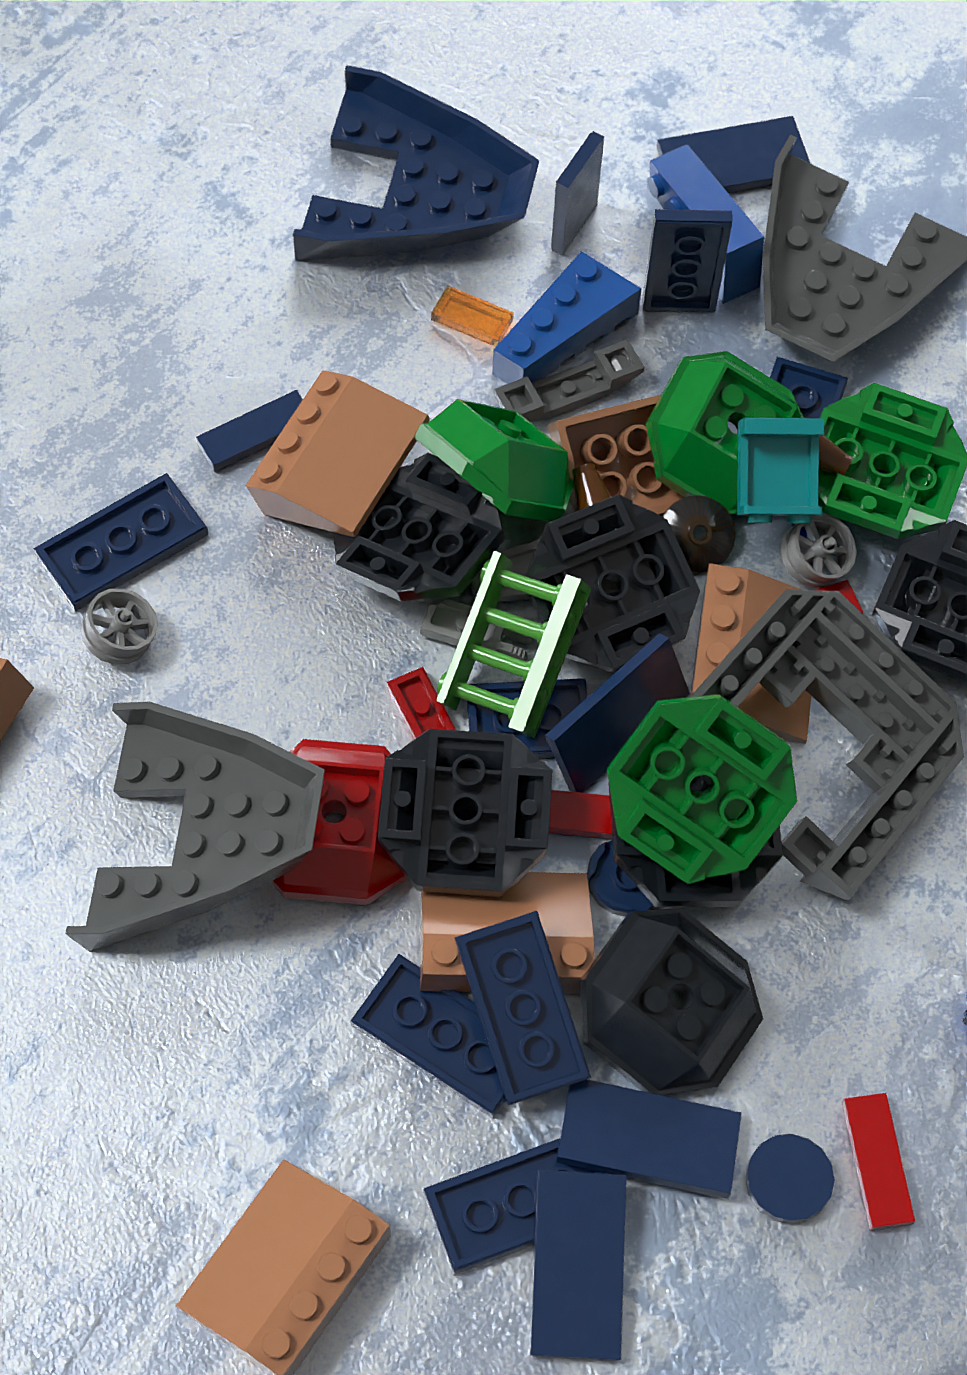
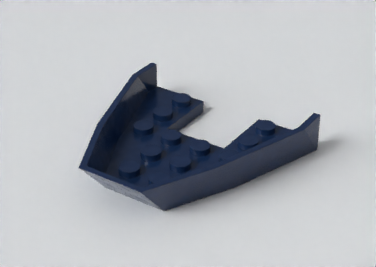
M346 65V90L330 137L331 148L397 160L383 208L312 195L302 229H294L293 232L295 261L410 253L488 238L525 218L540 162L539 159L480 120L383 72Z

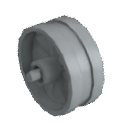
M826 513L811 517L810 524H794L783 536L780 548L782 561L789 574L799 583L810 588L825 587L846 575L853 567L857 553L855 540L848 527L837 517ZM802 527H805L809 539L799 535ZM817 529L824 533L822 537H819ZM830 555H837L838 564L832 559ZM823 564L832 575L822 573Z
M108 589L98 593L90 602L83 616L80 631L82 641L90 653L101 661L114 665H124L139 660L145 654L156 635L158 622L154 609L139 594L126 589ZM103 608L107 617L93 614V612ZM94 625L104 627L107 629L102 633H99ZM144 629L146 640L133 630ZM124 638L135 646H125Z

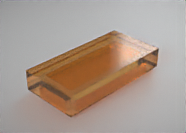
M447 285L431 312V320L496 347L510 327L514 313Z

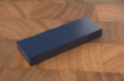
M296 389L196 436L197 445L213 471L216 472L273 445L303 398Z

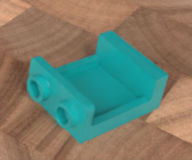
M743 418L738 421L737 516H748V523H772V516H787V523L810 524L811 517L822 515V507H818L819 437L824 435V419Z

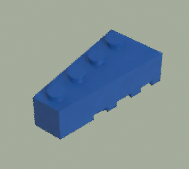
M688 144L650 160V173L647 178V185L653 197L657 198L663 209L732 211L733 223L718 296L722 304L760 288L764 236Z
M581 251L493 349L492 375L506 384L527 376L531 383L546 378L558 370L559 365L572 355L577 357L586 350L588 344L600 336L604 338L613 332L617 324L625 319L629 321L638 315L642 288Z

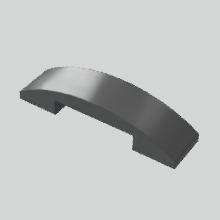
M628 339L594 351L592 361L531 383L527 376L495 388L493 394L501 408L517 411L529 422L537 421L588 405L632 381L644 372L645 367Z

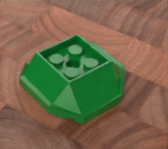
M728 351L683 357L678 362L646 423L649 443L655 460L656 479L684 497L693 495L710 497L721 503L731 516L737 515L738 435L730 431L727 422L734 424L738 431V421L743 418H804L791 390Z
M873 383L861 389L859 393L843 398L823 409L820 419H824V435L841 450L853 457L844 475H836L819 470L818 506L822 507L823 513L895 539L932 532L946 524L967 468V452L953 426L954 422L948 408ZM877 470L885 471L887 474H882Z
M456 399L430 422L419 425L414 438L456 471L476 490L482 492V495L504 514L552 522L561 518L565 513L574 486V481L569 476L568 452L517 411Z
M719 694L657 701L607 768L618 836L687 884L705 880L707 877L725 875L747 869L797 803L791 746ZM699 775H707L712 778L711 785L704 791H695L690 788L691 781Z

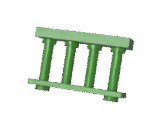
M494 551L491 560H488L482 568L480 575L481 586L448 672H445L438 682V698L436 701L456 711L460 700L464 699L506 714L510 720L509 728L535 739L592 588L583 580L567 574L563 584H559L556 587L511 572L510 569L513 562L502 553ZM504 586L552 602L554 608L549 621L540 624L495 609ZM489 624L537 639L539 647L534 660L531 659L529 662L481 646ZM475 661L523 677L525 684L520 697L512 700L467 684Z

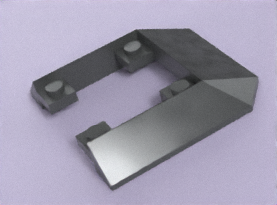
M786 589L690 697L719 694L738 707L759 683L785 708H788L806 690L862 743V746L847 762L846 766L873 790L865 802L833 841L807 816L799 820L782 841L783 856L804 875L800 882L849 900L964 758L957 704L839 591ZM699 775L709 786L711 785V777Z

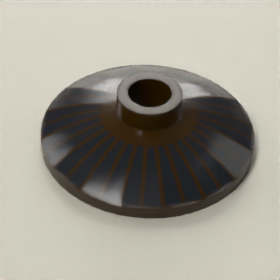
M701 495L684 497L673 503L662 516L668 520L692 573L707 572L709 564L721 565L732 552L735 543L734 522L727 509L718 501ZM696 526H701L706 531V536L702 541L696 540L693 536V530Z

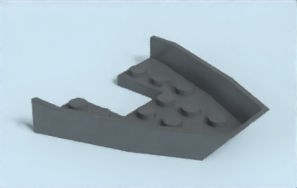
M790 135L775 160L763 250L765 330L834 362L897 322L966 262L967 236L918 213H914L886 266L822 236L847 190L849 181L791 155L797 137Z
M150 701L113 703L112 711L127 724L113 792L120 798L185 796L172 866L98 867L86 926H67L65 934L91 952L209 912L293 871L312 850L325 770L255 734Z

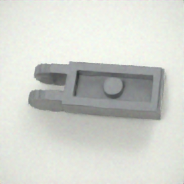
M445 599L437 606L429 604L420 627V635L457 646L472 606L450 599ZM489 624L481 646L527 662L529 655L526 650L502 642V637L505 635L512 641L521 642L526 645L533 644L535 639Z

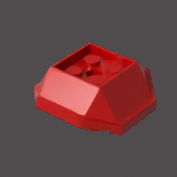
M303 739L289 752L325 770L312 850L293 871L270 881V883L284 898L369 905L397 884L408 880L378 843L385 758L391 753L385 746L311 739ZM331 813H340L345 816L338 823H330L325 820V817Z

